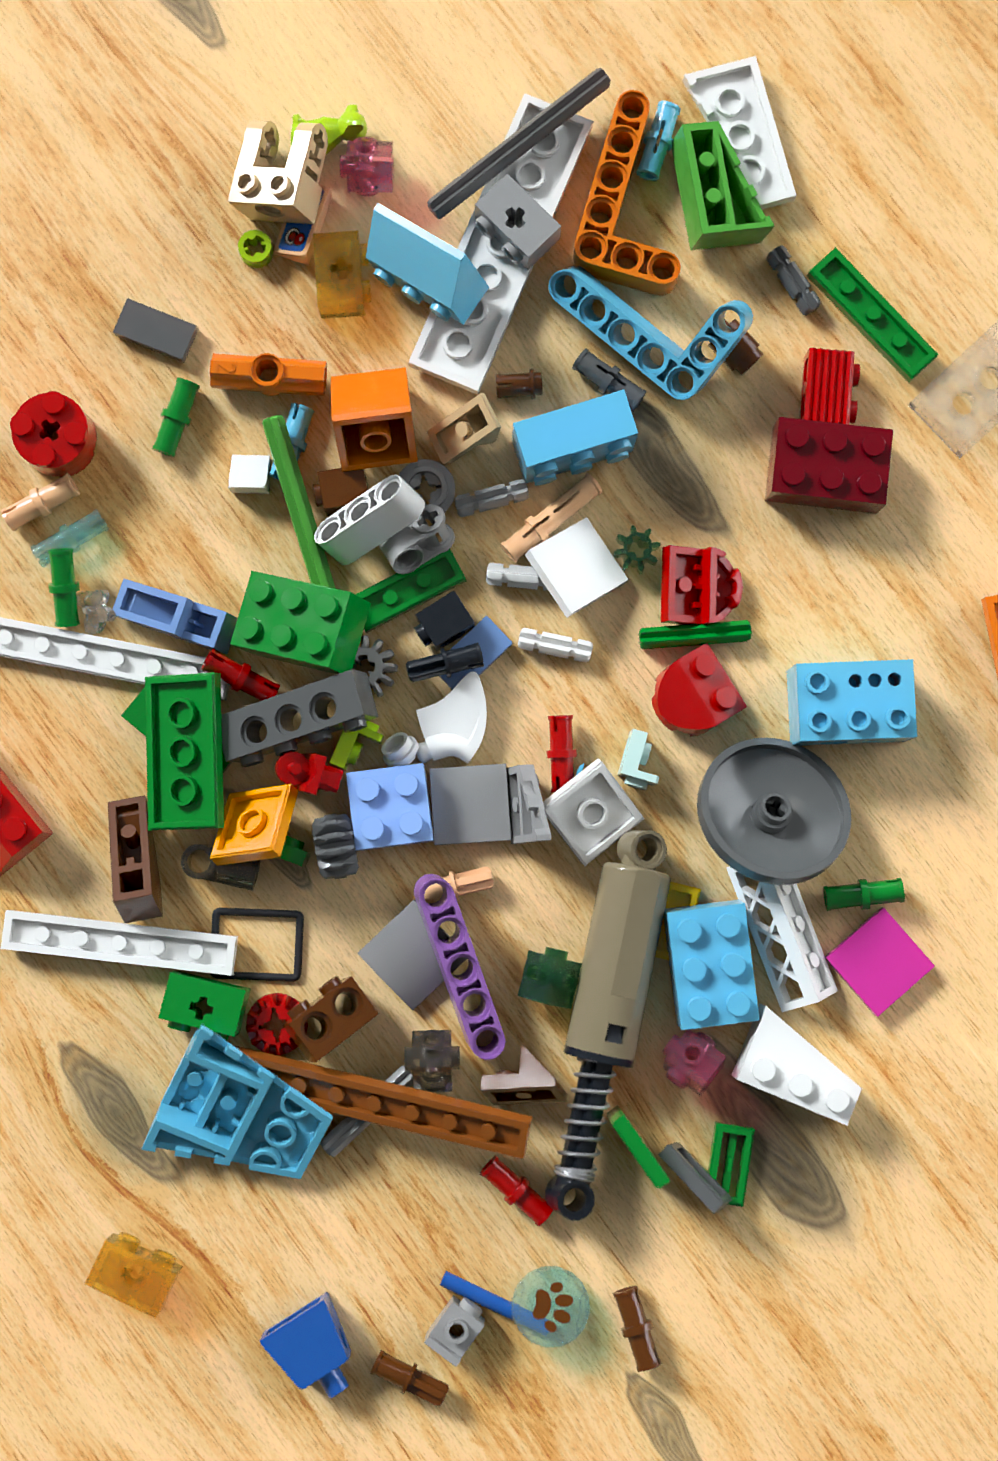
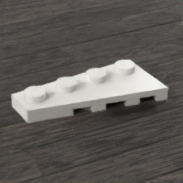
M756 56L685 74L683 83L706 122L719 121L741 162L739 167L749 185L753 184L758 194L756 199L760 207L766 209L794 201L796 192Z

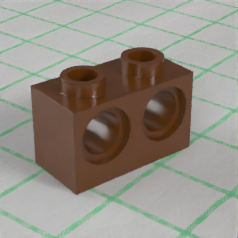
M338 976L333 977L318 989L322 994L312 1003L305 999L287 1012L291 1019L282 1026L309 1063L318 1062L379 1014L352 976L342 980ZM340 994L347 995L352 1003V1008L346 1016L340 1014L335 1006L336 999ZM310 1017L316 1018L321 1025V1033L316 1039L309 1038L304 1031V1024Z

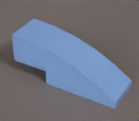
M123 579L111 612L112 615L210 650L213 648L217 652L226 655L228 654L238 619L228 612L127 579Z

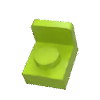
M366 721L367 727L349 733H345L343 729L329 763L343 770H346L348 763L355 765L364 745L358 742L360 736L379 744L382 743L384 736L377 732L379 725Z

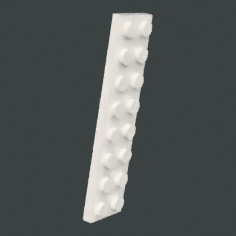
M524 93L505 140L551 104ZM577 114L573 115L486 183L479 200L508 173L554 218L592 130L593 121ZM474 209L458 250L467 255L489 286V289L464 325L453 318H450L448 322L444 321L430 311L408 363L409 367L478 395L533 266L527 270L520 262L517 265L511 262L502 251L503 245L494 236L488 238L478 229L475 224L477 219L475 218ZM512 221L508 222V227L513 228L514 225L518 228L522 227L520 221L516 224Z

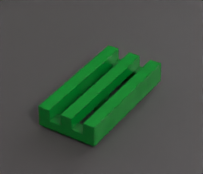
M715 1121L707 1172L716 1180L723 1132L729 1133L721 1187L729 1194L737 1135H744L735 1197L731 1196L732 1200L727 1204L744 1207L755 1129L753 1127H743Z

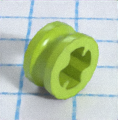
M249 230L239 239L238 250L246 265L256 269L263 268L270 263L273 258V246L267 234L260 230ZM258 242H262L263 254L256 252L253 257L250 256L251 253L248 246H256Z

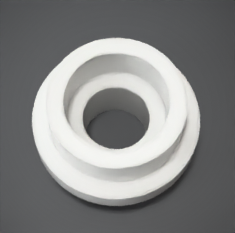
M405 732L396 733L389 737L381 748L384 754L383 760L389 767L409 765L416 757L419 744L413 736H408Z

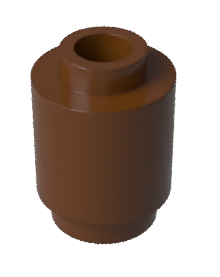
M724 319L729 328H739L740 323L736 319L730 323ZM747 331L725 359L724 363L732 371L736 369L743 375L764 354L758 348L760 344ZM710 342L708 346L716 354V347L713 343Z

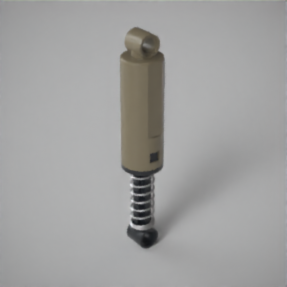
M630 830L625 832L617 844V854L621 863L606 862L602 866L564 1053L578 1057L576 1059L581 1062L580 1072L574 1073V1076L578 1077L577 1086L570 1089L571 1092L575 1093L573 1104H567L572 1109L570 1119L563 1120L569 1125L567 1135L560 1136L562 1139H565L563 1151H557L559 1155H562L561 1163L554 1166L555 1169L553 1171L556 1176L547 1184L545 1199L552 1210L571 1221H580L586 1218L592 1212L595 1204V1195L590 1184L595 1181L594 1177H596L593 1173L597 1170L596 1165L593 1164L594 1157L601 1154L599 1149L596 1148L597 1141L604 1138L602 1133L599 1132L600 1126L607 1123L603 1117V1112L610 1107L606 1097L607 1094L613 1092L609 1082L610 1078L617 1076L612 1068L613 1065L633 1068L671 878L665 873L655 871L656 867L665 859L667 846L664 838L659 833L651 830ZM641 840L645 842L647 847L646 854L642 859L637 854V845ZM575 1188L574 1200L570 1204L564 1205L565 1194Z

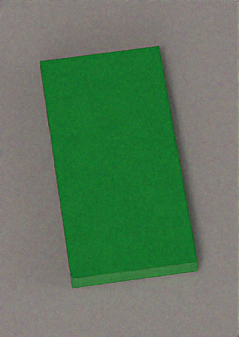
M210 672L145 677L148 831L224 828L221 673Z

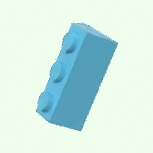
M377 203L373 209L366 259L375 268L373 275L388 287H392L394 283L402 288L401 292L414 303L420 304L423 300L430 304L429 309L444 321L448 322L450 318H453L464 325L489 289V286L475 266L462 251Z

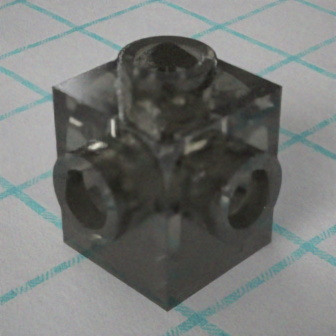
M451 1030L412 1031V1047H405L404 1062L405 1071H412L413 1088L428 1092H452V1070H460V1046H452Z

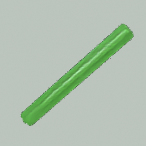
M282 415L268 417L262 421L263 429L310 583L336 589L325 551L314 540L317 525L285 419Z

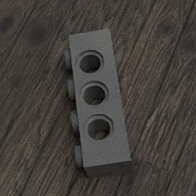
M351 669L222 714V749L225 761L241 763L242 767H250L263 763V756L275 752L276 756H281L287 752L297 751V744L309 741L310 744H318L331 740L332 732L344 729L345 733L366 728V721L379 717L367 673ZM334 700L336 712L333 717L329 718L327 706L330 701ZM299 712L301 724L296 730L293 726V718ZM265 724L267 728L266 738L262 741L259 736V731L261 726Z

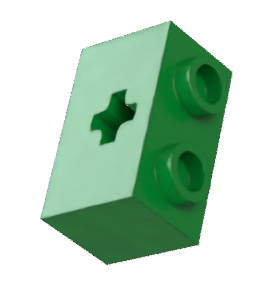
M181 971L170 972L159 1019L169 1021L167 1027L184 1032H190L191 1027L199 1028L203 1024L228 1041L229 1036L235 1037L240 1034L251 988ZM206 997L208 998L207 1005L214 1008L212 1012L201 1016L202 1010L195 1007L196 1002H200Z

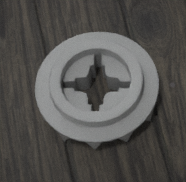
M429 459L418 460V462L410 463L404 467L399 476L414 490L420 488L422 475H425V480L428 481L430 487L439 488L431 492L429 503L442 508L445 514L455 497V482L450 471L441 463Z

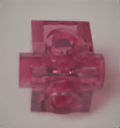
M359 137L354 141H348L346 155H340V178H347L348 192H357L361 196H374L379 192H393V141H377L373 137Z
M688 1029L681 1038L675 1034L665 1046L662 1052L666 1056L663 1069L667 1071L665 1075L673 1084L681 1089H685L687 1086L701 1097L724 1067L726 1056L715 1049L717 1045L709 1036L700 1031L695 1034Z

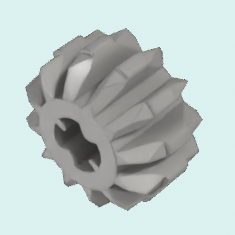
M363 635L361 637V647L358 648L352 670H355L357 664L362 666L361 660L368 659L370 665L375 667L373 673L370 670L368 671L370 674L368 676L369 684L380 698L384 695L379 687L381 682L389 687L394 685V681L385 675V673H395L398 671L396 664L385 663L393 658L394 652L390 649L380 653L384 644L381 639H377L372 648H369V638L367 635Z

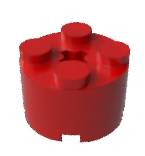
M56 391L42 393L24 402L11 418L10 428L16 450L40 473L63 477L64 474L68 473L70 476H73L84 470L92 461L95 454L97 431L89 416L71 398ZM56 431L59 437L53 441L51 435Z

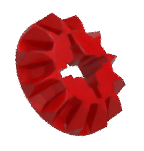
M272 993L258 999L247 1013L245 1030L248 1033L251 1044L262 1052L278 1056L295 1050L298 1046L285 1028L281 1029L280 1041H277V1036L273 1029L261 1028V1025H265L266 1022L272 1020L273 1008H275L280 1020L288 1021L291 1018L287 1012L299 1004V1001L283 993ZM308 1019L304 1024L305 1034L307 1033L308 1029Z

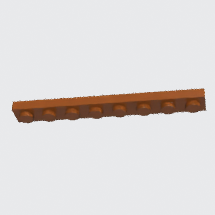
M233 1045L327 1112L524 1159L527 1152L532 1116Z

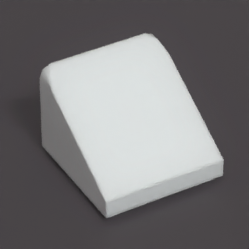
M232 455L228 484L231 493L269 494L270 456Z

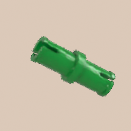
M177 377L167 409L163 408L160 415L163 417L155 444L152 446L153 450L170 457H175L185 426L189 427L191 418L188 416L197 390L200 388L198 384Z
M54 548L48 550L52 583L48 584L49 593H53L56 627H73L80 624L76 594L77 591H80V584L75 581L73 548Z
M901 878L875 882L858 879L857 884L823 887L826 911L858 906L861 907V910L870 909V905L905 902V892Z

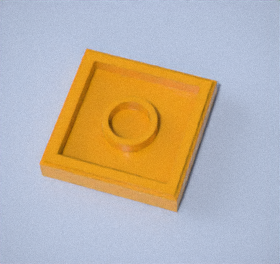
M292 784L230 793L224 809V828L218 829L210 860L217 866L281 857L299 791Z

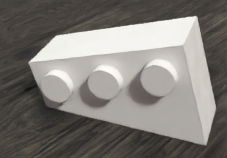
M759 1004L760 1020L752 1022L731 1075L748 1085L848 1125L862 1088L767 1006Z

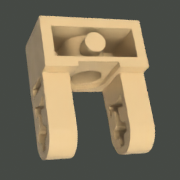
M251 121L246 129L228 202L250 220L315 224L323 190L318 184L328 144L325 127L320 123H300L294 133L286 167L273 168L279 146L278 129L271 121Z

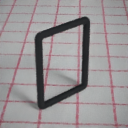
M216 908L213 911L211 930L213 934H219L220 915L296 918L294 974L234 972V975L230 976L210 973L213 978L295 982L300 979L304 916L300 911L246 908Z

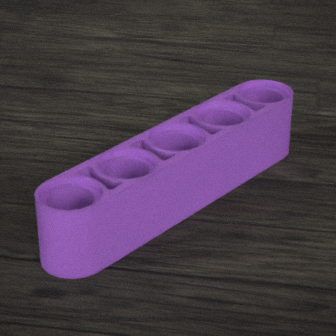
M426 874L416 882L414 897L465 1041L479 1058L485 1060L494 1059L504 1050L505 1036L451 885L442 877L436 874ZM432 884H440L443 888L440 900L435 903L426 902L424 897L426 889ZM445 921H454L456 926L455 933L448 939L438 938V927ZM461 957L468 959V968L464 973L460 975L451 974L450 968L454 960ZM471 994H479L481 996L480 1005L472 1011L464 1010V1000ZM485 1030L493 1031L494 1036L490 1044L483 1047L476 1045L477 1036Z

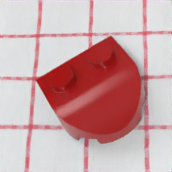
M674 545L662 547L661 623L680 625L715 623L724 620L733 608L738 607L743 592L740 570L733 568L725 557L727 555L726 552L715 547L704 549Z
M708 643L703 644L673 662L655 679L657 682L655 695L652 697V705L658 719L669 730H678L690 734V737L708 732L747 707Z

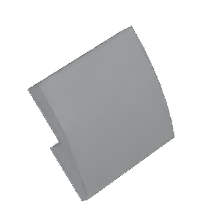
M416 900L408 904L358 952V955L412 1010L420 1005L444 982ZM439 926L437 931L438 938H450V936ZM461 957L454 960L450 968L451 974L467 958Z

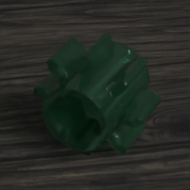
M632 525L629 532L630 535L627 538L618 534L616 541L623 547L614 551L613 557H622L624 561L623 571H626L629 566L636 567L640 575L644 571V564L646 562L650 565H656L658 560L655 556L651 555V552L658 550L661 543H652L649 538L651 534L650 528L645 533H640ZM633 542H637L639 548H645L641 558H637L635 552H628Z

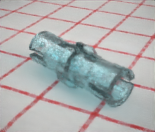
M96 508L93 512L69 526L66 523L59 527V532L30 548L36 559L39 558L38 562L44 568L50 563L48 550L54 548H73L74 553L81 550L80 545L102 532L108 531L109 527L104 518H101V514Z

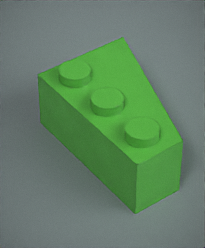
M719 121L682 124L673 139L672 154L690 251L761 243L775 225L770 216L766 217L756 199L758 194L753 184L749 185L739 167L741 162Z

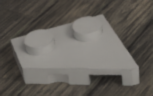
M517 765L506 768L511 844L551 840V832L539 789V779L535 773L534 765Z

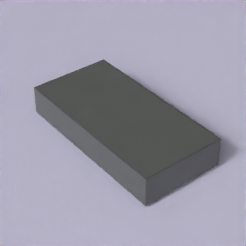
M127 298L113 333L119 338L184 363L198 332V327L195 324Z
M679 1142L667 1145L658 1154L713 1214L722 1210L732 1200L731 1196Z

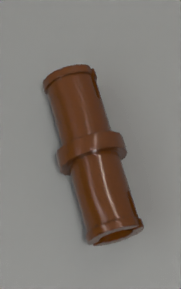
M629 1286L615 1291L613 1296L616 1299L624 1324L621 1331L623 1337L629 1340L637 1371L643 1372L658 1367L662 1363L658 1357L650 1332L653 1329V1325L650 1319H646L637 1286Z

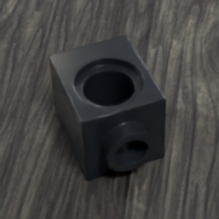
M455 591L450 592L415 614L419 625L415 626L414 630L425 647L432 643L436 651L444 648L475 627L474 620Z

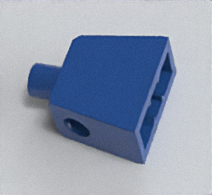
M325 1292L264 1331L259 1342L299 1389H305L318 1380L327 1396L332 1398L349 1386L339 1366L349 1360L351 1349L328 1292Z

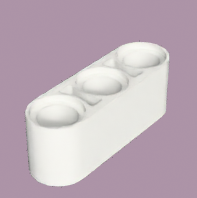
M391 475L321 522L314 534V540L340 564H351L418 519L424 510L425 501L399 475Z

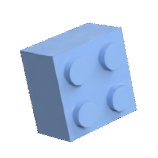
M424 763L346 773L355 850L364 851L434 841Z

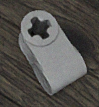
M434 504L425 505L418 519L378 545L396 573H411L419 568L420 565L452 547L455 541V534L453 529L448 524H445L446 517L442 508ZM426 516H428L432 524L431 526H428L425 520ZM435 533H439L442 542L438 541Z

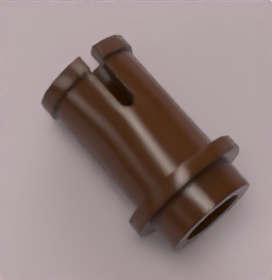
M530 369L529 373L496 374L497 385L512 384L511 387L496 388L498 399L517 396H531V399H535L536 395H543L541 372H534V369Z

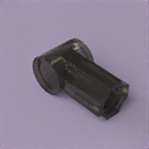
M195 844L189 846L183 852L181 866L188 876L194 879H204L254 891L261 860L217 866L210 860L209 868L204 872H198L191 865L193 854L196 851L203 850L210 857L213 847L207 844Z

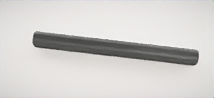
M602 68L595 69L430 198L427 203L431 213L437 219H442L610 87L611 80Z

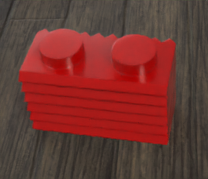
M809 348L803 361L799 419L840 424L855 423L858 403L851 400L852 386L857 387L859 383L860 364H854V351Z

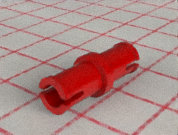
M213 648L208 653L201 667V670L204 672L221 673V680L230 684L231 690L235 692L241 690L260 701L276 696L280 688V684L274 683L252 671L249 664L244 662L241 665L216 652Z
M573 715L548 716L550 750L546 751V755L551 760V793H555L574 778L573 757H577V749L573 750Z
M496 1155L481 1170L480 1175L485 1177L505 1196L504 1201L509 1205L515 1204L537 1226H541L552 1214L553 1210L547 1202L529 1186L530 1181L525 1176L520 1178Z

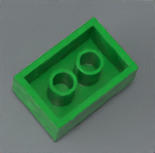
M251 571L230 644L253 655L340 674L353 668L371 603L352 592Z

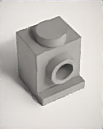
M453 1295L426 1332L424 1343L457 1367L462 1356L485 1325V1318L481 1316L482 1309L466 1297L461 1301ZM453 1324H460L464 1328V1333L460 1336H455L449 1331V1328Z

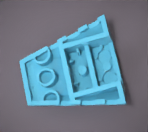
M202 1024L194 1033L171 1079L141 1150L155 1152L156 1148L175 1151L174 1156L191 1159V1155L194 1154L215 1158L214 1163L229 1166L231 1162L249 1165V1170L301 1179L333 1116Z

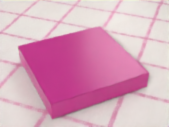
M884 907L878 909L825 956L827 962L876 1017L882 1014L935 967Z

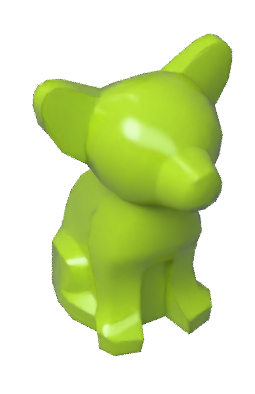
M348 105L339 119L324 116L319 119L306 121L299 114L293 115L291 146L296 127L300 123H320L327 132L328 144L326 154L331 152L343 140L350 141L360 148L371 147V142L365 137L367 124L364 116L359 114L357 105Z

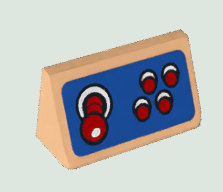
M321 186L323 190L315 224L283 222L273 254L309 266L332 200L331 188Z

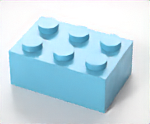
M623 389L513 423L512 443L526 484L534 482L536 486L556 480L557 474L571 471L572 475L580 474L592 469L593 463L607 460V463L611 464L628 458V453L633 451L638 431L625 390Z
M738 899L666 908L663 918L669 953L676 1022L680 1029L688 1030L759 1021L745 903Z

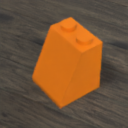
M406 367L331 377V416L342 472L418 462Z

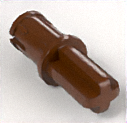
M383 1350L380 1351L370 1374H375L401 1388L400 1393L404 1394L407 1391L435 1406H441L449 1389L446 1383L417 1369L418 1364L414 1363L411 1366L390 1356Z

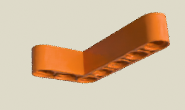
M628 90L619 96L575 239L573 263L574 266H580L595 278L653 295L664 296L672 292L677 284L681 269L679 259L669 251L614 236L646 129L650 109L649 100L644 93L638 90ZM633 109L638 111L640 116L629 118L623 112ZM619 143L625 144L630 148V151L619 153L613 149V146ZM607 178H614L620 185L616 188H608L602 181ZM600 212L606 214L610 220L606 223H597L591 216ZM593 247L600 255L593 259L586 258L582 255L581 250ZM623 257L630 258L636 266L631 269H624L617 264V260ZM665 268L671 273V277L665 280L659 279L653 274V270Z

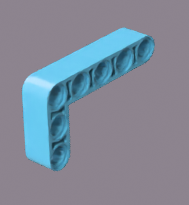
M572 266L557 271L549 280L548 289L550 296L559 305L670 396L678 400L691 398L705 387L749 330L753 322V313L748 304L740 300L730 301L714 311L684 351L580 266ZM567 275L576 282L574 295L568 293L564 287V279ZM595 299L600 300L605 306L604 318H599L593 312L592 307ZM727 310H733L739 315L740 326L738 329H731L726 325L724 317ZM623 323L631 325L634 329L635 338L633 342L625 340L622 336L621 327ZM703 341H709L716 347L717 353L714 360L708 359L703 355L701 350ZM652 347H656L663 352L664 362L662 365H657L651 360L650 350ZM681 371H686L692 376V389H686L680 384L679 374Z

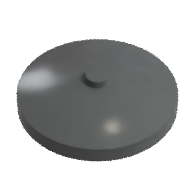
M754 738L738 742L725 749L715 758L699 786L697 813L706 840L727 865L753 880L775 885H791L808 881L829 868L847 843L851 829V808L846 791L834 771L820 757L800 745H793L792 742L777 738Z

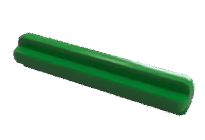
M748 620L648 627L640 629L639 645L641 649L695 646L706 643L709 645L747 642L751 639L752 630Z

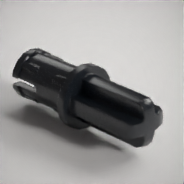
M474 643L447 651L441 648L440 654L408 661L406 663V671L411 682L445 674L447 678H451V674L484 667V661L479 643Z

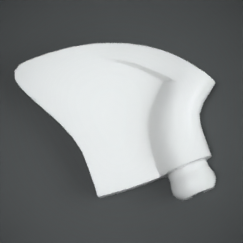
M475 671L469 672L463 677L453 690L437 703L416 710L425 738L424 742L418 743L419 748L416 754L420 762L426 763L431 759L436 761L445 757L455 756L469 763L478 750L485 733L487 707L483 686L478 673Z

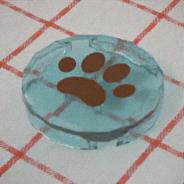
M542 1266L527 1273L516 1285L511 1298V1316L518 1330L529 1342L541 1347H561L574 1341L585 1329L590 1314L589 1296L583 1283L571 1271L559 1266Z

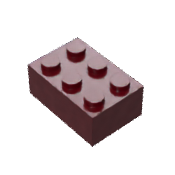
M779 417L772 428L765 501L877 514L886 505L893 429Z

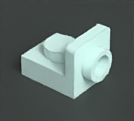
M632 729L629 732L617 775L626 778L625 785L647 790L648 784L653 786L658 784L659 776L639 771L638 767L639 764L646 766L652 744L646 742L647 732Z

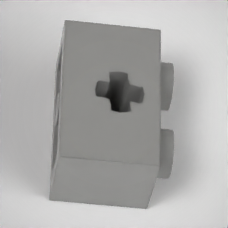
M508 173L475 204V218L477 219L475 224L478 229L488 238L494 236L503 245L502 251L506 257L516 265L520 262L527 270L560 240L561 225ZM512 221L516 224L520 221L522 227L518 228L514 225L513 228L508 227V222Z

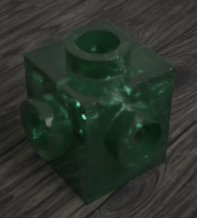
M547 946L544 953L529 950L518 996L547 1005L571 1009L582 963L568 960L567 951Z

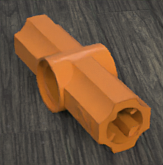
M213 353L210 361V386L215 389L258 391L267 396H276L280 393L325 396L327 362L278 358L271 353H262L258 356ZM274 368L278 370V375L274 380L268 382L260 380V375L265 369Z

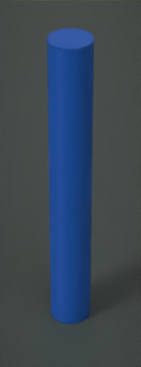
M445 1271L440 1286L544 1336L548 1334V1330L545 1328V1322L548 1319L537 1320L533 1317V1312Z

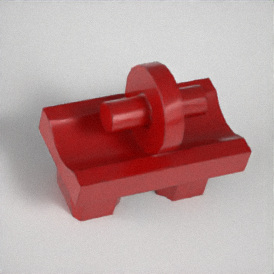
M287 752L278 758L275 766L276 775L281 782L292 784L299 792L316 795L318 789L337 793L343 775V770L325 765L327 757L314 753L300 754L299 752Z

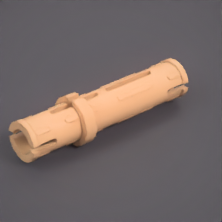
M587 473L583 479L558 497L536 517H528L525 520L526 525L505 542L501 543L503 551L516 563L528 550L539 542L542 543L549 539L550 533L597 495H600L603 490L592 475Z

